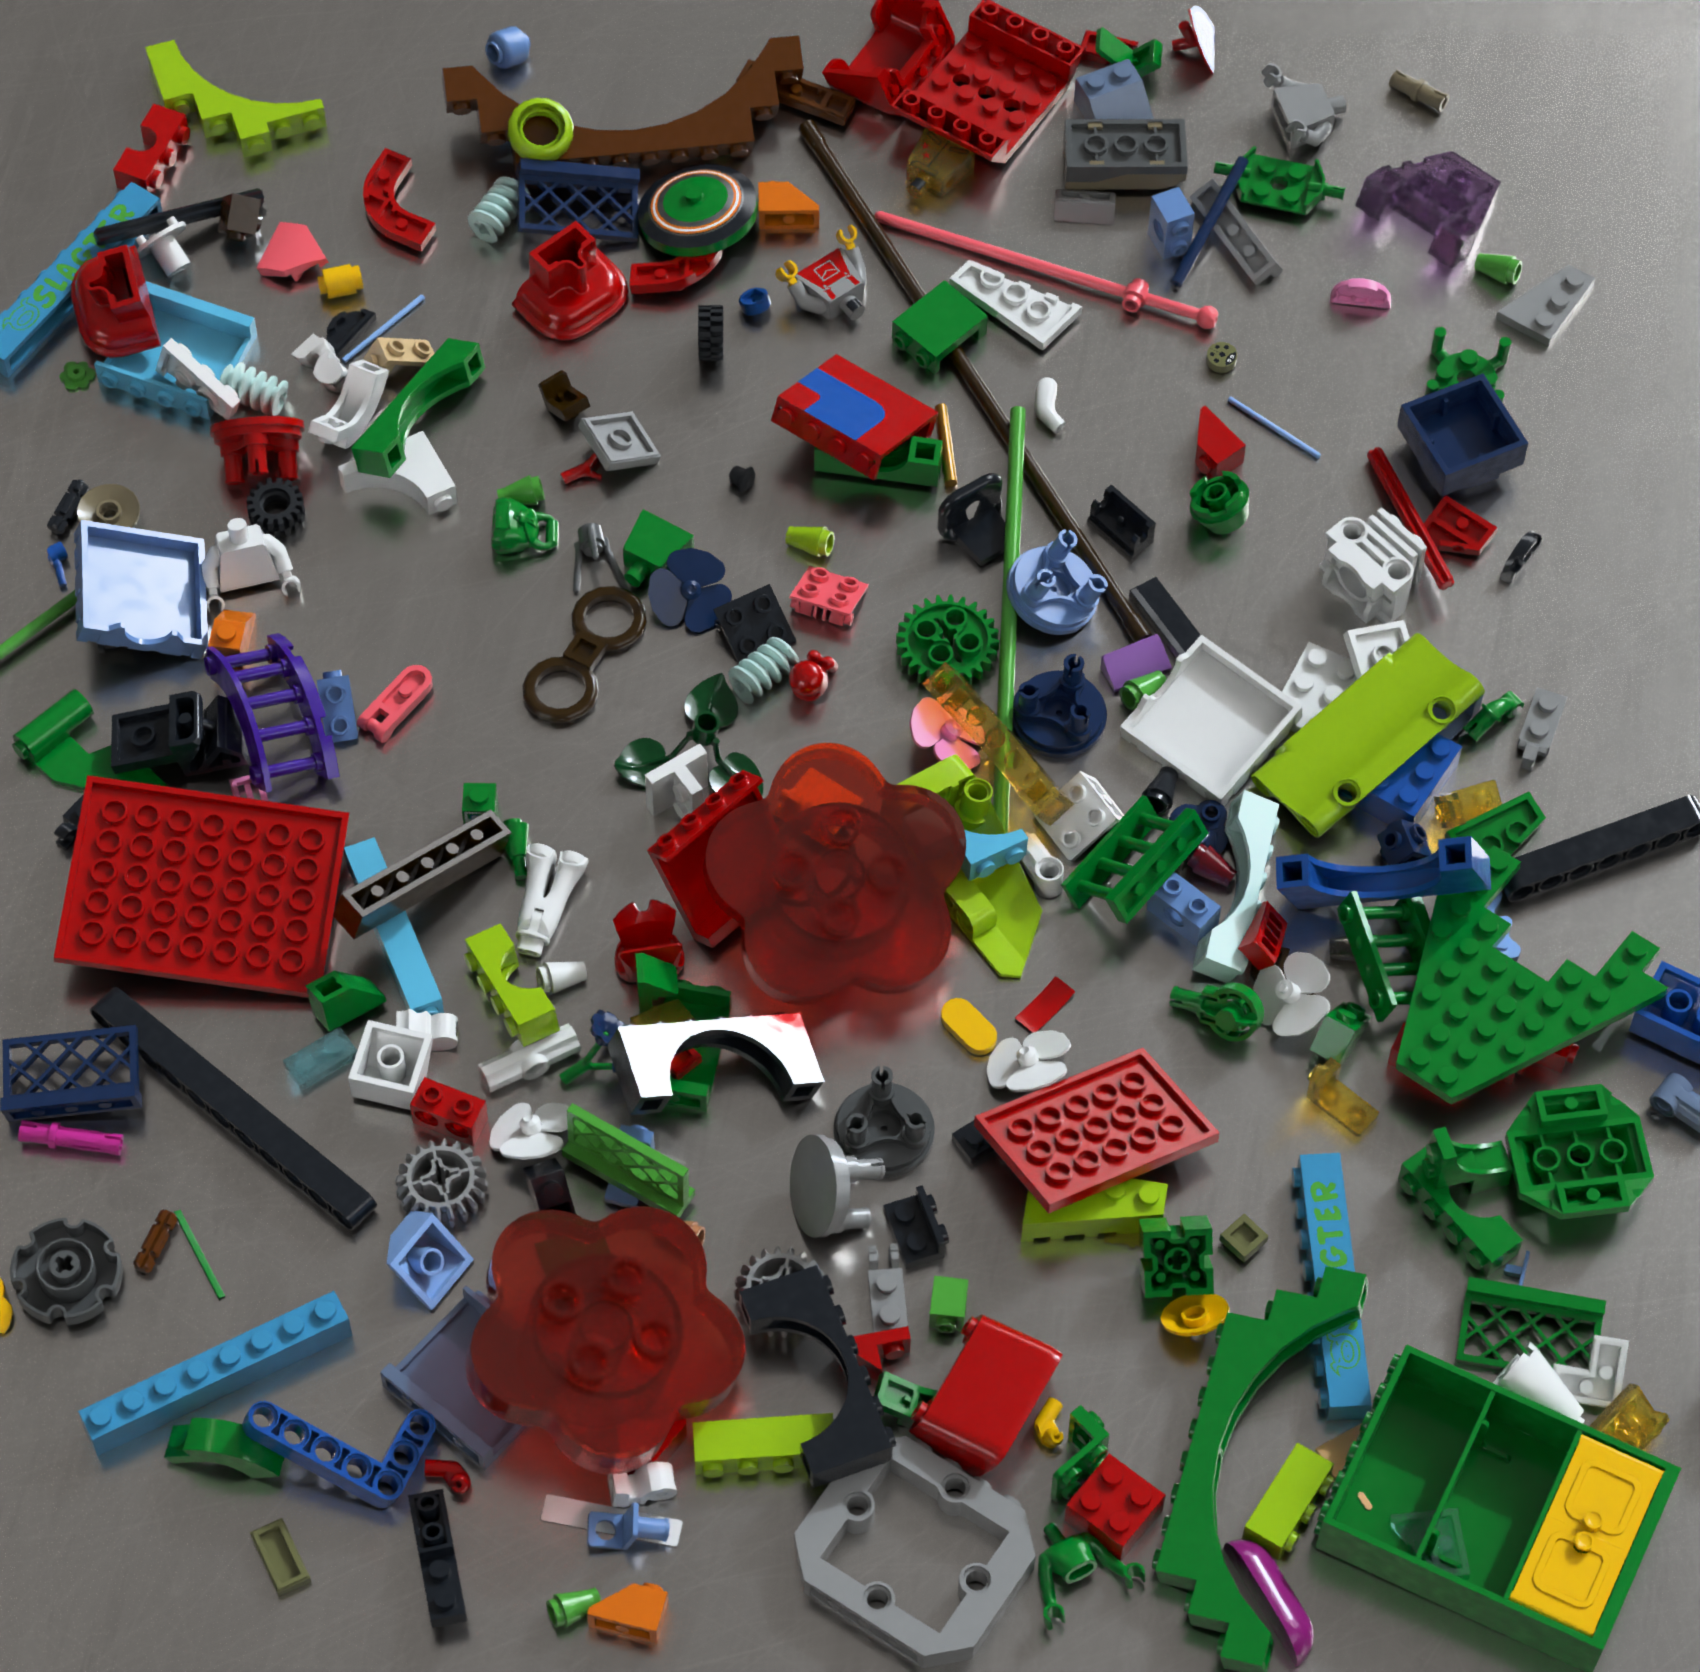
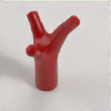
M593 453L582 464L560 473L563 483L566 485L582 477H592L601 480L602 475L592 471V468L599 461L596 454Z

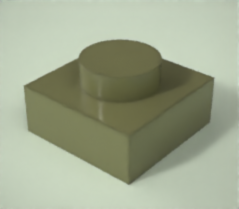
M1244 1213L1220 1234L1219 1240L1244 1263L1268 1242L1269 1236Z

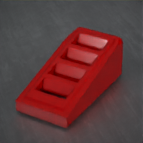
M1268 901L1261 904L1238 947L1258 971L1273 966L1277 961L1288 924Z

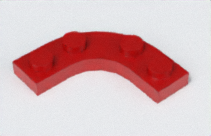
M385 148L370 169L364 182L363 198L366 214L374 227L383 235L422 252L436 232V223L412 214L399 206L394 196L398 186L412 167V158Z
M724 249L703 256H678L673 260L631 264L629 283L631 294L681 291L709 274L720 261Z

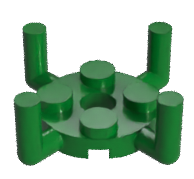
M1437 327L1434 330L1431 353L1440 363L1436 369L1435 380L1431 379L1427 382L1425 395L1459 383L1458 379L1461 377L1472 378L1484 373L1495 390L1498 379L1495 370L1507 363L1512 343L1509 337L1500 338L1496 356L1488 361L1472 349H1465L1460 353L1449 355L1444 349L1447 331L1443 327ZM1496 389L1495 392L1503 403L1505 394L1502 390Z

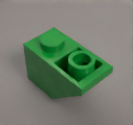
M336 970L306 985L313 1014L329 1032L387 1001L386 996L370 979Z
M1342 1002L1325 1015L1309 1050L1340 1065L1349 1057L1373 1017L1366 1014V1010L1359 1004Z

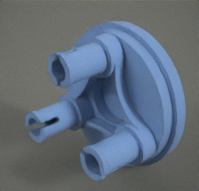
M1066 529L1060 531L1055 541L1048 543L1047 546L1033 548L1021 554L1011 566L1007 576V594L1014 610L1030 626L1048 634L1065 635L1076 632L1084 627L1094 615L1099 603V597L1105 592V588L1108 587L1107 581L1103 576L1099 574L1093 575L1087 564L1077 555L1070 552L1078 542L1076 534L1071 530H1068L1067 533Z

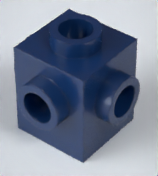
M1403 819L1395 820L1388 824L1387 829L1377 835L1381 846L1380 853L1388 865L1412 862L1432 854L1426 841L1427 834L1419 824Z

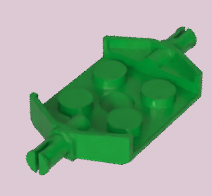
M1253 146L1242 156L1249 163L1235 187L1240 202L1306 215L1321 200H1325V196L1341 200L1344 198L1346 187L1334 186L1325 182L1326 178L1319 159H1315L1314 166L1262 156L1256 154V146ZM1216 161L1213 174L1228 176L1233 165ZM1273 184H1282L1286 188L1284 190H1275L1271 186Z

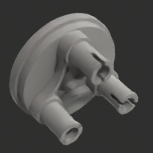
M821 1134L805 1136L796 1147L790 1170L792 1207L796 1220L804 1233L813 1238L827 1237L831 1233H841L844 1229H868L871 1225L870 1210L867 1207L848 1209L850 1184H854L857 1180L883 1179L885 1165L877 1166V1164L884 1163L883 1159H856L854 1154L844 1155L839 1144L832 1138Z

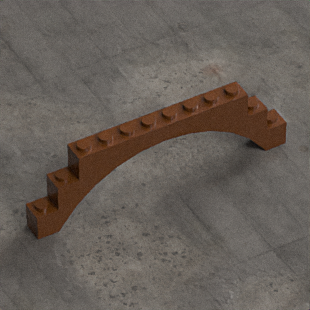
M799 35L769 38L749 71L725 94L697 112L666 124L635 130H595L573 126V140L568 151L554 161L627 167L635 163L651 166L659 163V161L671 160L674 163H682L689 160V158L701 157L703 160H712L719 155L731 154L732 157H742L751 153L755 142L752 118L758 121H766L773 118V116H777L779 99L776 82H780L782 85H790L802 79L804 65ZM473 65L443 68L442 83L446 113L466 115L471 111H476L481 144L488 143L490 146H500L508 142V121L513 110L520 104L501 93ZM535 116L525 122L523 133L531 143L546 145L556 139L558 128L550 118ZM512 149L514 171L516 172L521 157Z

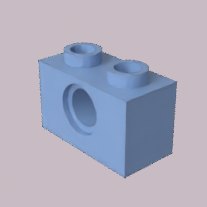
M1180 187L1151 196L1148 235L1163 260L1183 255L1187 252L1192 241L1195 213Z
M1173 872L1147 902V910L1196 947L1198 942L1219 924L1221 906L1176 872Z

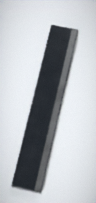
M1157 577L1129 591L1131 600L1176 658L1185 653L1200 637L1201 634Z

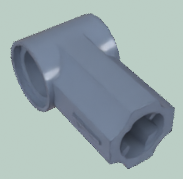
M1674 1072L1669 1073L1649 1098L1651 1106L1663 1116H1676L1700 1133V1096L1693 1091L1691 1083L1686 1078Z

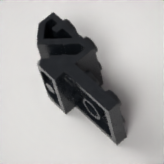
M188 691L169 695V704L112 715L111 768L114 773L119 774L178 762L187 777L248 765V749L245 738L229 699L217 695L209 706L203 710L201 694L195 691Z

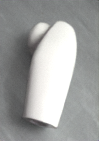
M1045 377L1037 383L1034 409L1037 417L1056 434L1063 429L1066 423L1058 415L1054 407L1057 383L1052 378Z

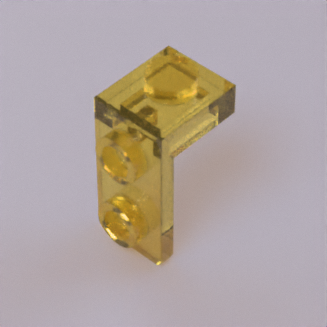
M1488 780L1434 796L1435 814L1442 828L1464 825L1466 821L1502 805L1495 780Z
M1331 1057L1323 1066L1317 1064L1308 1075L1309 1085L1306 1098L1355 1136L1360 1137L1378 1118L1379 1112L1338 1080L1341 1064Z

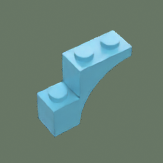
M933 805L903 817L902 835L921 864L929 860H939L950 851L969 881L978 877H987L997 868L1006 864H1015L1027 852L1028 837L1022 828L997 835L970 832L946 820Z

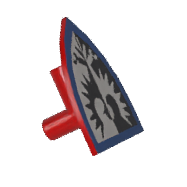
M1192 6L1188 9L1191 25L1188 21H1182L1179 24V30L1184 38L1172 40V47L1174 52L1198 47L1210 74H1214L1215 28L1204 10L1198 6Z

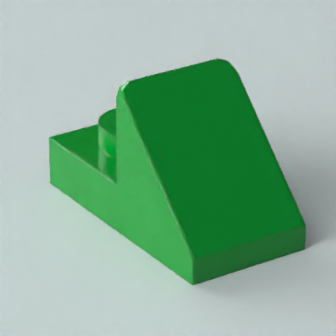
M635 953L639 1013H653L652 1001L659 1000V997L678 995L677 969L668 962L644 953Z

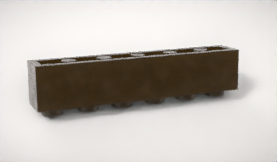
M490 809L343 892L333 917L353 939H356L501 856L512 832Z

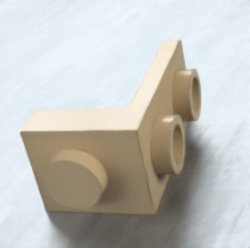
M377 337L362 360L388 369L389 375L395 365L424 366L433 356L434 351L428 340Z

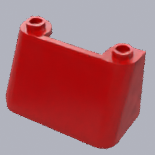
M877 0L870 12L872 23L876 29L875 33L849 66L845 60L840 58L832 59L826 65L822 73L828 85L886 114L902 116L890 110V105L906 87L916 91L955 46L954 31L939 0Z
M983 1314L976 1318L971 1316L960 1332L964 1335L962 1341L964 1344L963 1349L935 1396L927 1403L921 1401L914 1409L910 1417L914 1422L908 1431L946 1458L957 1462L962 1469L974 1477H981L991 1471L1006 1456L1063 1355L1051 1345Z

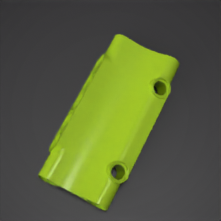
M1415 633L1392 654L1388 653L1280 746L1275 755L1251 775L1252 782L1266 797H1275L1310 834L1320 838L1342 817L1352 811L1363 798L1440 731L1446 729L1451 722L1485 694L1484 687L1473 674L1447 659L1423 635ZM1438 707L1443 709L1447 718L1442 720L1436 718L1432 708ZM1344 789L1349 791L1353 800L1351 802L1342 801L1338 796V790Z

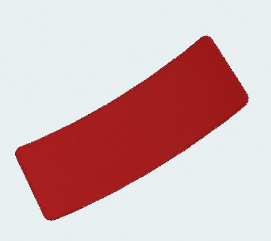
M1056 976L1015 1019L1032 1033L1037 1032L1065 1005L1075 991Z

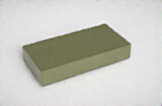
M283 1518L249 1532L278 1597L311 1583L310 1576Z

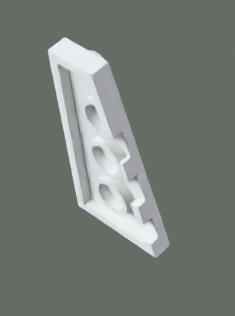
M968 260L949 280V284L962 295L1042 351L1082 314V306L1073 302L1071 305L1059 301V296L1049 292L1045 295L1030 289V284L1022 281L1013 282L1005 278V274L972 260Z

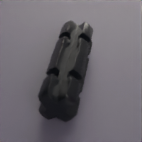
M74 479L67 489L69 493L65 492L54 511L56 516L52 515L47 523V528L52 533L63 534L69 525L67 520L71 521L77 511L80 498L89 490V486L83 480Z

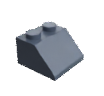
M1129 59L1076 78L1074 102L1085 119H1154L1143 80Z

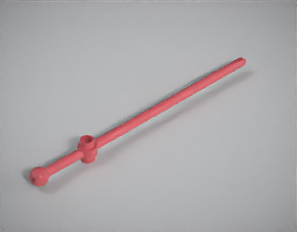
M883 211L875 213V218L881 224L1122 297V306L1129 312H1137L1139 308L1148 305L1196 320L1197 324L1203 329L1214 328L1218 320L1219 313L1216 308L1203 306L1199 309L1150 294L1148 291L1149 284L1140 278H1136L1132 283L1124 286Z

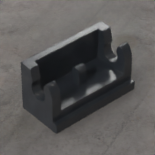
M1112 484L1105 489L1104 498L1101 503L1094 499L1087 522L1131 560L1154 542L1156 523Z

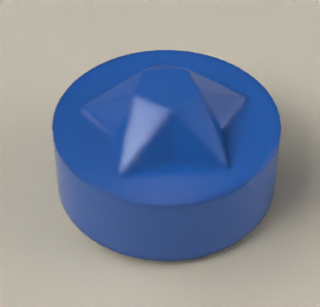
M752 288L740 296L739 304L744 314L757 315L770 307L771 300L767 290Z

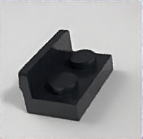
M923 1185L916 1187L915 1195L883 1205L884 1215L906 1269L945 1257V1244L949 1243L948 1233L943 1223L938 1225L935 1214L938 1213L932 1194L926 1195Z

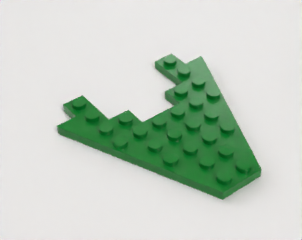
M1495 845L1486 853L1490 857L1491 890L1436 896L1395 1069L1451 1105L1664 998L1668 990L1667 986L1644 973L1659 955L1660 948L1634 931H1631L1596 976L1566 959L1551 979L1546 981L1495 949L1509 933L1511 923L1487 908L1519 871L1521 861Z

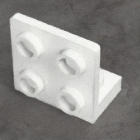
M1080 771L1034 813V816L1065 857L1073 862L1105 832L1121 821L1124 814L1094 777Z

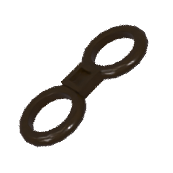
M606 586L586 592L576 602L572 611V628L576 635L564 651L563 657H550L543 660L527 673L522 686L523 699L529 710L540 719L553 723L571 722L583 717L594 706L599 694L598 680L593 673L594 668L606 651H619L631 646L642 636L647 623L645 607L640 599L629 590L616 586ZM608 600L623 603L630 608L634 615L631 627L625 633L616 637H602L594 634L587 628L584 622L587 611L594 604ZM554 671H567L580 677L586 686L583 697L575 705L556 709L545 705L539 700L535 692L538 682L545 675Z

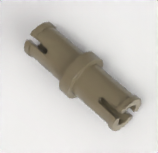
M1399 69L1390 78L1389 87L1409 95L1412 101L1416 103L1421 101L1437 109L1439 112L1442 109L1444 110L1449 101V94L1429 86L1426 80H1417L1401 72Z

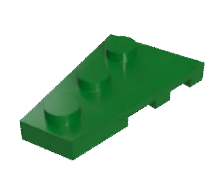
M1528 791L1448 830L1444 837L1447 839L1472 836L1485 853L1495 845L1512 856L1544 823L1546 817Z

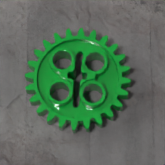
M952 594L949 595L947 602H943L941 597L936 595V602L933 604L927 598L924 599L923 608L914 604L913 613L905 612L904 622H899L898 633H896L897 655L901 656V665H908L909 675L918 672V682L928 678L930 679V687H933L938 681L941 682L943 690H946L948 682H953L954 687L959 689L960 681L962 680L971 686L972 676L980 680L983 679V670L990 672L992 662L997 660L1000 641L998 640L999 630L994 628L995 620L994 618L987 619L986 609L977 612V602L975 601L967 606L965 605V597H962L958 603L954 602ZM924 634H929V635H931V636H929V637H924V636H922V635H924ZM965 647H972L974 649L968 650ZM939 658H940V659H944L945 661H937V660H935V659H939Z

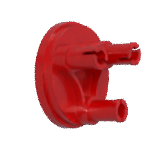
M254 416L229 419L212 424L210 426V436L214 438V444L220 446V456L224 458L225 485H241L245 483L242 461L245 453L248 456V475L257 476V462L259 463L260 475L268 474L266 451H275L278 454L279 478H282L284 482L287 479L290 481L299 480L297 453L300 451L299 441L302 439V433L305 431L304 421L286 416Z

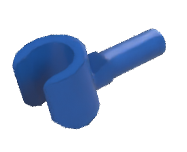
M57 542L47 548L48 560L55 569L59 587H65L67 583L61 561L67 559L68 554L63 544Z

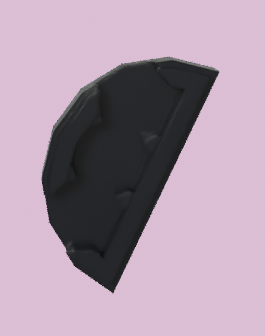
M367 309L349 313L343 311L331 320L327 327L326 340L334 347L338 358L376 320L375 312Z
M1532 530L1527 532L1507 559L1500 579L1508 584L1512 582L1543 543V536Z

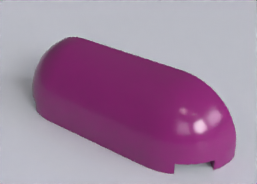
M1244 1539L1225 1543L1223 1547L1291 1661L1295 1667H1298L1307 1659L1314 1642V1629L1308 1614L1275 1560L1263 1546Z

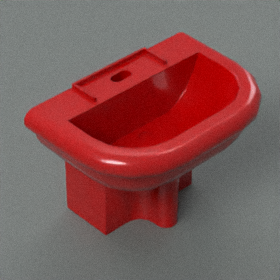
M574 221L529 252L530 277L520 286L516 299L512 302V307L547 338L560 341L575 340L594 330L614 316L625 305L629 293L627 279L621 270L596 247V239L577 221Z
M126 244L97 253L96 257L86 261L76 271L71 283V300L79 332L85 345L96 354L108 358L125 357L161 347L136 245L128 247Z

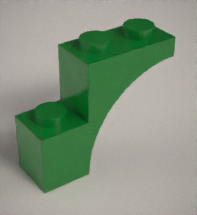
M1446 1126L1432 1130L1430 1142L1426 1145L1427 1153L1425 1159L1422 1160L1425 1176L1427 1179L1432 1178L1436 1190L1466 1183L1470 1194L1509 1184L1513 1168L1502 1140L1484 1144H1461L1450 1139Z

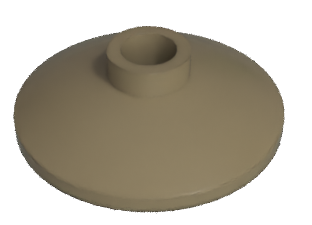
M118 484L99 485L85 493L79 501L77 507L78 521L80 523L81 520L133 528L140 517V503L137 496L127 487Z

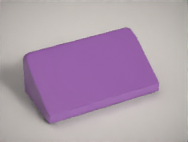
M1155 634L1101 657L1100 669L1114 693L1120 691L1125 681L1155 672L1156 670L1165 673L1172 670L1161 638L1158 634Z

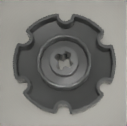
M58 1218L45 1222L29 1232L30 1244L26 1246L18 1245L10 1264L11 1283L15 1290H22L18 1293L17 1297L20 1305L26 1312L45 1323L51 1324L55 1318L63 1317L67 1325H74L88 1321L104 1311L102 1300L105 1297H115L117 1295L123 1278V1265L120 1254L111 1253L115 1249L111 1235L101 1226L82 1219L78 1225L71 1226L68 1224L67 1218Z

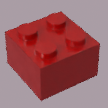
M1109 1453L1066 1504L1064 1521L1080 1533L1088 1532L1096 1537L1112 1555L1122 1561L1161 1514L1166 1495Z

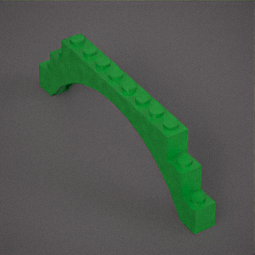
M1326 1266L1323 1278L1317 1277L1314 1297L1276 1289L1274 1300H1268L1264 1315L1265 1320L1227 1312L1225 1323H1219L1215 1337L1218 1348L1216 1355L1211 1354L1207 1363L1206 1373L1210 1375L1207 1387L1202 1386L1199 1392L1198 1407H1201L1198 1419L1193 1418L1190 1424L1189 1439H1192L1189 1451L1184 1450L1181 1456L1180 1471L1183 1472L1180 1484L1175 1483L1172 1488L1170 1502L1174 1505L1171 1516L1166 1515L1161 1530L1164 1541L1162 1548L1155 1550L1152 1569H1155L1159 1583L1190 1589L1186 1595L1184 1611L1188 1612L1191 1625L1223 1632L1218 1640L1217 1655H1220L1225 1669L1238 1672H1267L1274 1648L1271 1632L1241 1596L1225 1563L1218 1536L1216 1496L1225 1451L1237 1421L1257 1390L1286 1360L1316 1339L1352 1322L1361 1320L1369 1290L1366 1274Z

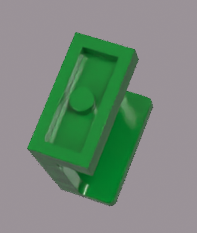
M943 280L892 321V340L897 348L905 350L914 357L920 367L927 368L930 372L936 374L940 370V361L970 336L979 340L987 334L988 315Z

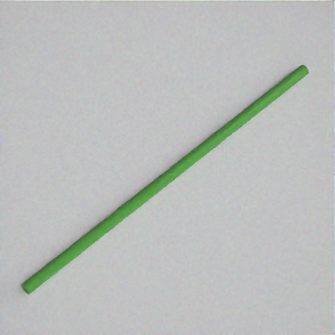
M1014 406L1010 409L993 807L1005 833H1008L1017 632V612L1009 600L1006 582L1011 566L1020 556L1026 409L1021 406Z

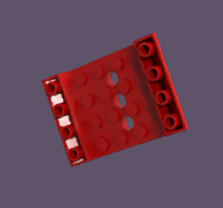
M982 0L969 15L968 32L916 91L906 87L890 105V110L991 162L1006 163L1067 91L1085 53V47L991 0ZM965 82L968 85L957 86L954 83ZM987 94L993 98L983 99L980 95ZM1014 107L1017 110L1008 112L1005 108Z

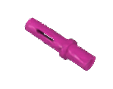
M22 1120L18 1132V1141L46 1144L50 1149H56L59 1146L120 1156L124 1136L123 1134L60 1126L59 1122H52L50 1125Z

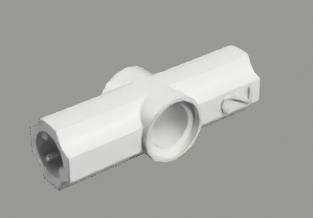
M567 1023L559 1027L560 1031L523 1047L518 1039L509 1047L508 1051L478 1064V1071L487 1090L491 1093L521 1078L525 1080L536 1079L546 1073L550 1065L580 1052L581 1045L572 1026Z

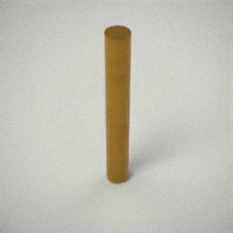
M937 404L935 406V410L938 411L936 422L939 440H943L942 466L945 486L954 487L957 485V476L947 405Z

